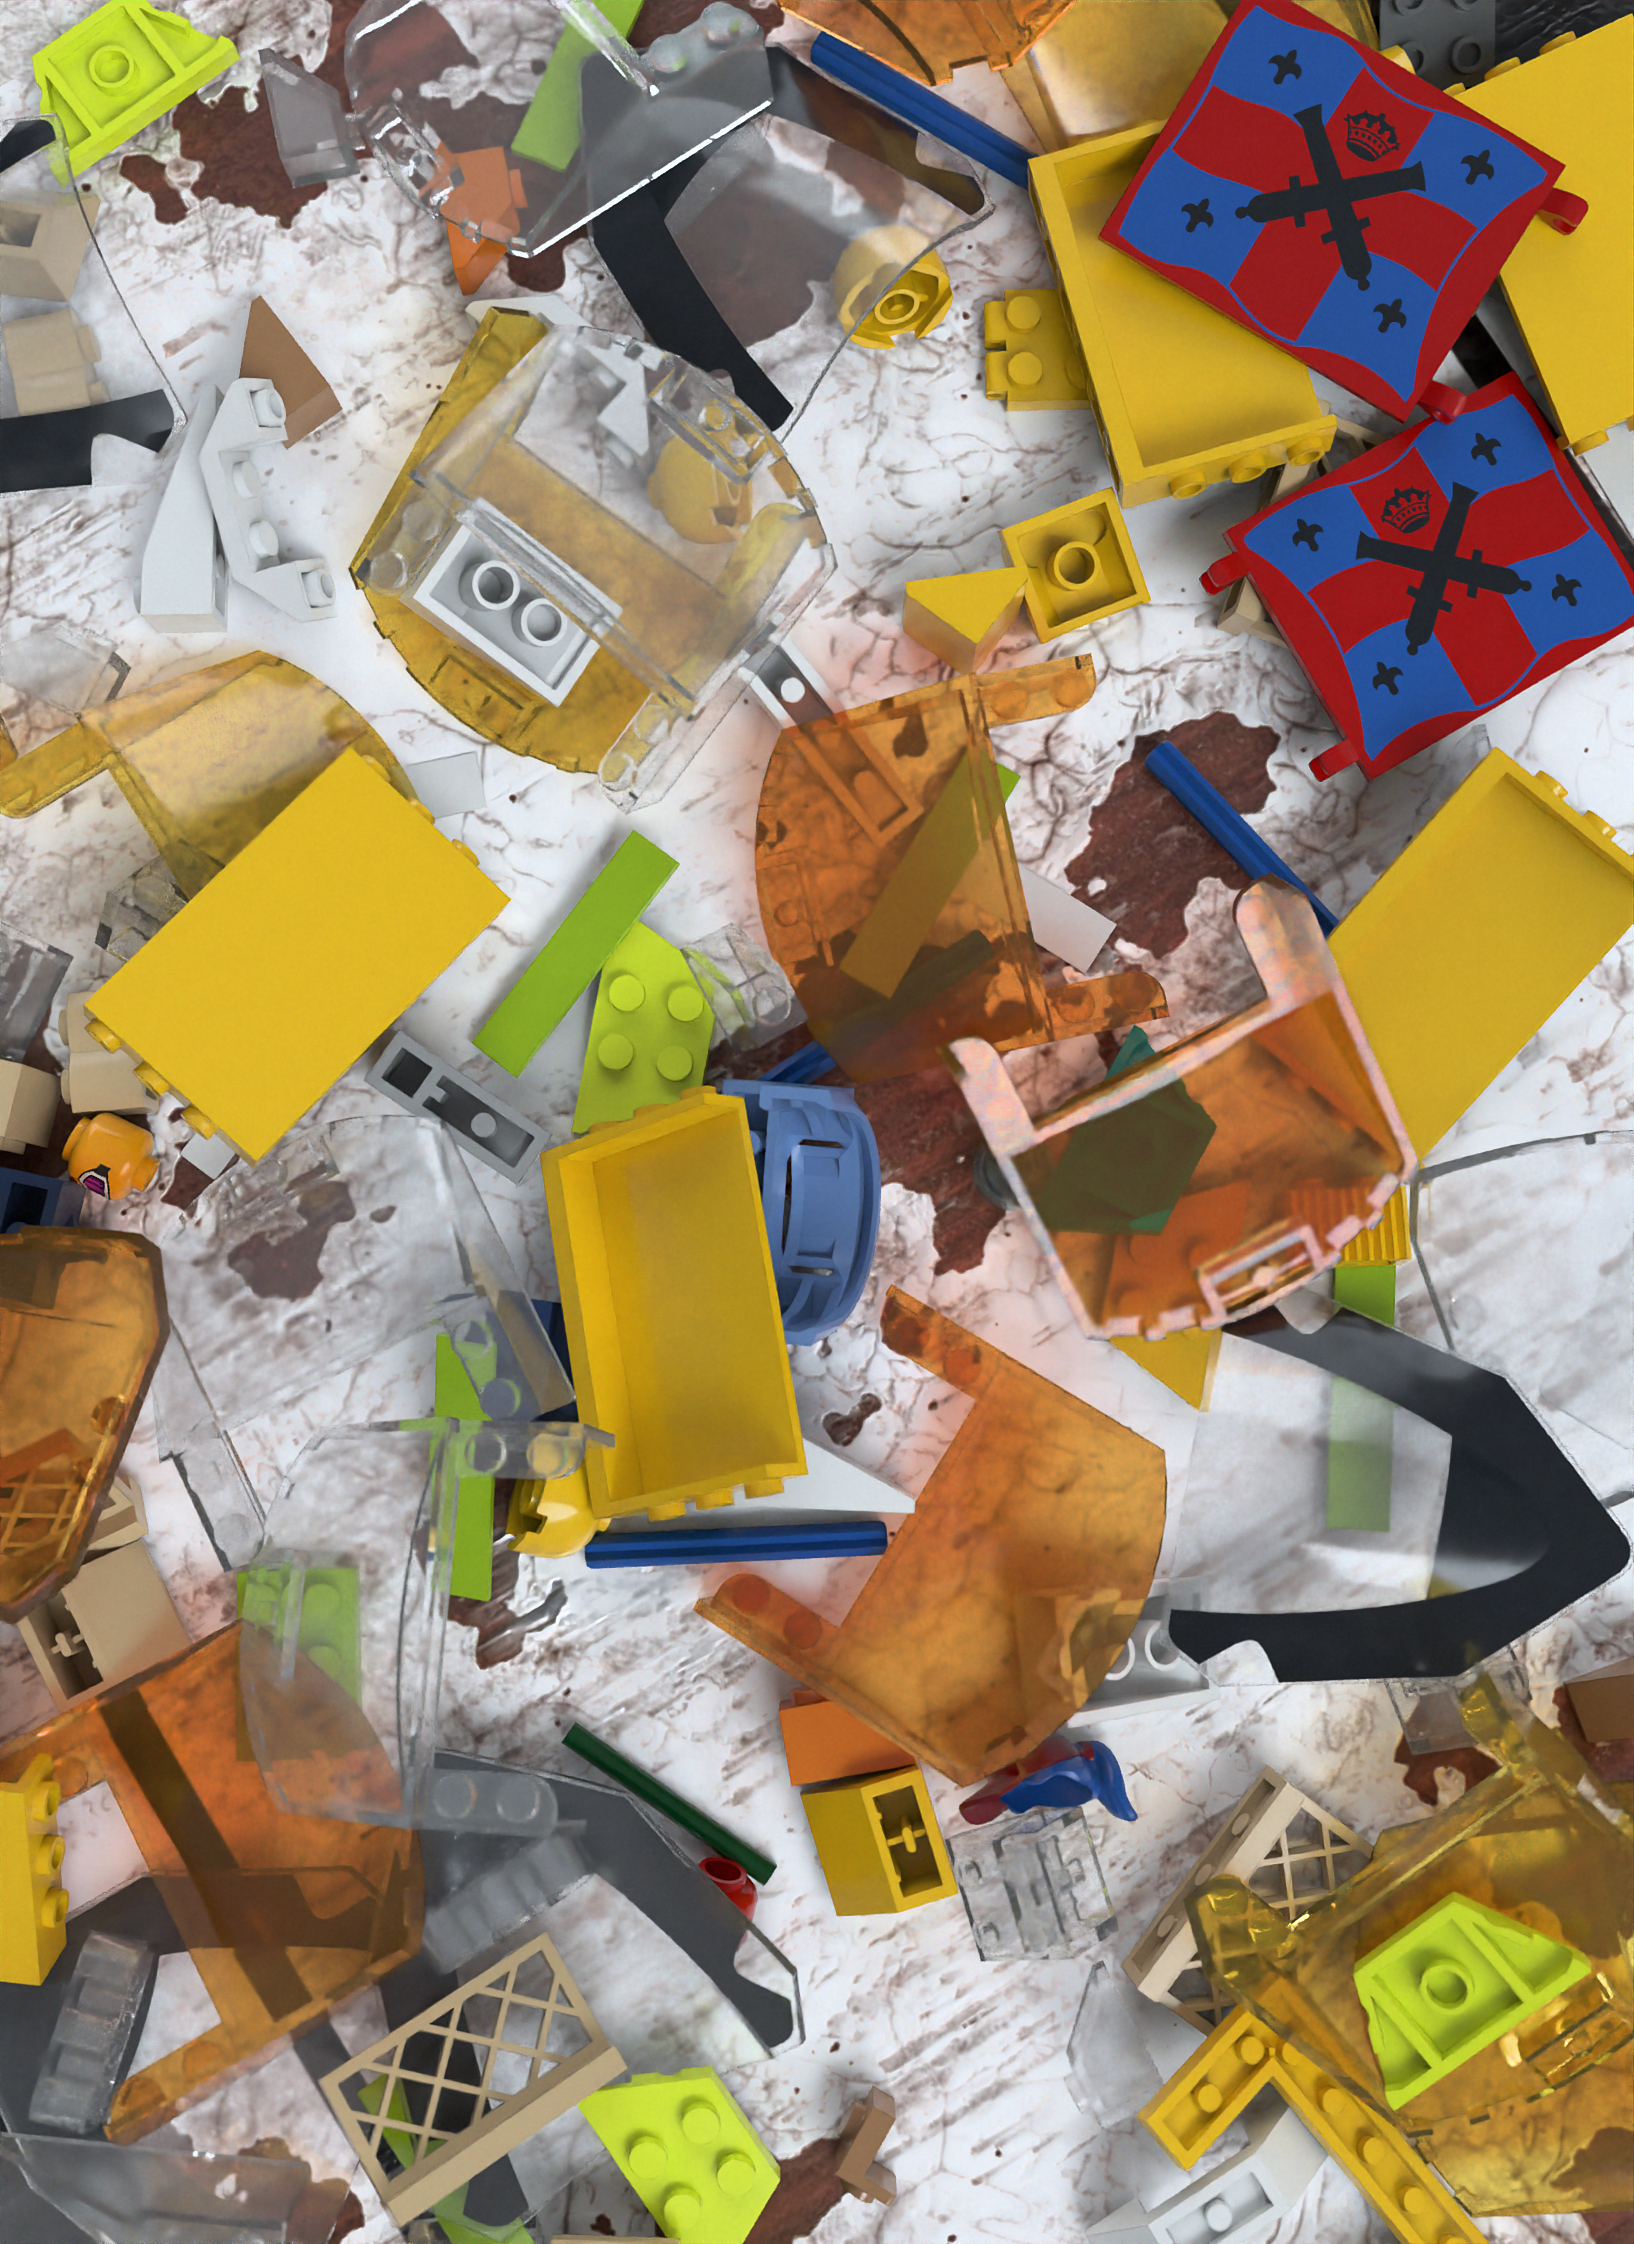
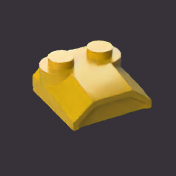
M1112 486L997 531L1002 544L1001 554L1006 568L1027 565L1028 581L1023 603L1039 644L1047 643L1067 632L1112 614L1152 601Z

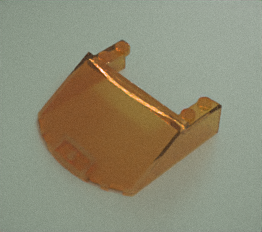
M1091 653L978 676L976 672H972L782 729L770 756L761 786L756 818L754 870L760 919L768 949L786 993L790 995L798 1013L806 1023V1028L814 1040L821 1044L832 1059L841 1067V1070L857 1085L1170 1017L1163 987L1156 978L1142 971H1128L1045 989L989 729L1072 713L1081 709L1089 702L1096 689V673Z
M1271 872L1244 886L1237 894L1232 907L1233 922L1265 996L1031 1119L1029 1118L997 1051L985 1038L978 1035L965 1034L957 1036L935 1048L982 1142L981 1145L1086 1340L1110 1342V1337L1142 1336L1145 1341L1166 1339L1165 1333L1198 1326L1202 1331L1214 1329L1245 1318L1281 1301L1308 1285L1343 1258L1339 1251L1349 1244L1365 1227L1372 1231L1385 1217L1381 1209L1398 1189L1401 1182L1408 1186L1420 1167L1419 1160L1308 897L1304 892Z
M891 1284L885 1295L893 1304L886 1315L884 1323L885 1335L890 1345L900 1354L976 1400L915 1501V1513L907 1514L840 1627L834 1625L764 1578L750 1573L737 1574L728 1578L720 1586L715 1596L699 1598L692 1610L960 1787L965 1788L986 1779L988 1776L999 1772L1017 1760H1021L1051 1737L1066 1721L1078 1712L1099 1687L1121 1655L1139 1620L1150 1592L1161 1553L1167 1505L1165 1450Z
M245 1615L0 1746V1782L17 1784L38 1753L52 1754L53 1778L55 1782L60 1784L61 1788L59 1806L107 1781L222 2021L132 2075L118 2087L110 2105L111 2123L103 2129L110 2142L124 2149L248 2074L251 2077L421 1953L425 1923V1875L422 1847L414 1810L392 1753L369 1714L342 1682H339L300 1644L296 1646L276 1632L269 1630L267 1625Z

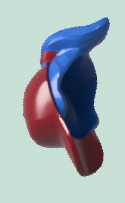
M1017 1726L1013 1732L990 1744L985 1758L988 1783L959 1805V1812L962 1817L973 1825L991 1822L1008 1809L1012 1813L1022 1814L1035 1806L1060 1809L1072 1808L1092 1801L1095 1798L1116 1818L1128 1822L1138 1819V1815L1127 1797L1118 1761L1105 1744L1094 1740L1071 1743L1064 1736L1045 1727Z

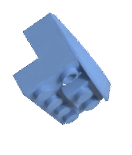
M723 1079L722 1094L744 1097L786 1344L812 1346L826 1336L837 1332V1327L849 1317L862 1295L870 1273L877 1243L881 1211V1170L875 1135L869 1120L854 1100V1088ZM803 1139L839 1142L842 1147L799 1143ZM791 1155V1206L783 1254L781 1243L787 1161ZM789 1266L831 1269L835 1271L829 1276L793 1272Z

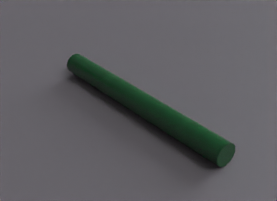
M574 1723L561 1742L720 1856L740 1864L747 1871V1875L764 1886L777 1867L775 1862L580 1724Z

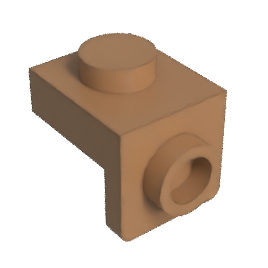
M872 2086L863 2103L856 2099L853 2100L840 2123L837 2135L843 2138L835 2152V2175L841 2178L840 2183L843 2188L855 2198L866 2203H872L876 2199L890 2207L897 2196L896 2175L873 2159L896 2120L895 2102L893 2097L875 2086Z

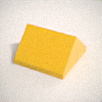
M1027 565L905 582L902 612L903 632L970 680L1019 616L1028 581Z

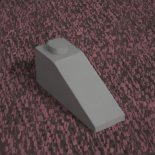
M400 1030L363 1080L516 1185L520 1183L552 1136L551 1133Z

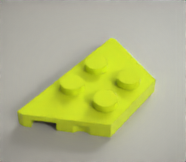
M111 0L34 54L32 62L35 81L42 95L39 103L41 118L52 124L56 135V140L49 143L51 157L48 158L49 168L60 184L64 186L239 61L241 58L235 45L230 39L222 35L217 40L193 29L188 19L171 11L156 10L147 0Z
M639 920L602 967L571 1132L573 1134H589L588 1128L601 1122L627 1121L634 1118L633 1110L636 1108L660 1103L669 1105L680 1101L679 1093L681 1091L704 1086L722 982Z
M1455 1891L1440 1900L1354 1964L1353 1977L1360 2003L1366 2011L1368 2032L1374 2054L1377 2053L1385 2081V2095L1388 2105L1396 2111L1592 1972L1589 1958L1583 1952Z
M712 2065L681 2069L673 2075H663L658 2072L632 2075L630 2083L602 2086L577 2104L667 2238L681 2239V2244H743L780 2182V2166Z

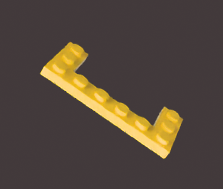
M1262 1977L1136 2115V2118L1175 2166L1188 2172L1269 2080L1402 2244H1490L1274 1979Z

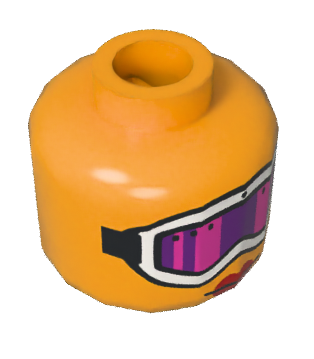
M102 1112L93 1119L84 1116L72 1131L62 1152V1159L68 1162V1176L73 1182L114 1201L125 1198L133 1188L144 1192L151 1183L160 1164V1160L151 1156L154 1150L153 1135L149 1131L109 1112Z

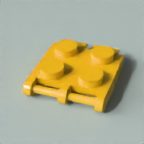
M1056 288L1004 290L1003 301L984 303V349L1004 350L985 354V392L987 400H1006V411L1092 409Z

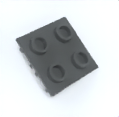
M1370 0L1371 16H1379V51L1398 45L1407 54L1416 76L1436 88L1443 90L1459 83H1463L1464 87H1474L1485 82L1484 75L1495 67V0Z

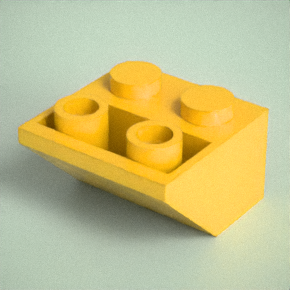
M918 1755L914 1756V1765L858 1774L800 1792L837 1917L900 1913L959 1894L953 1867Z

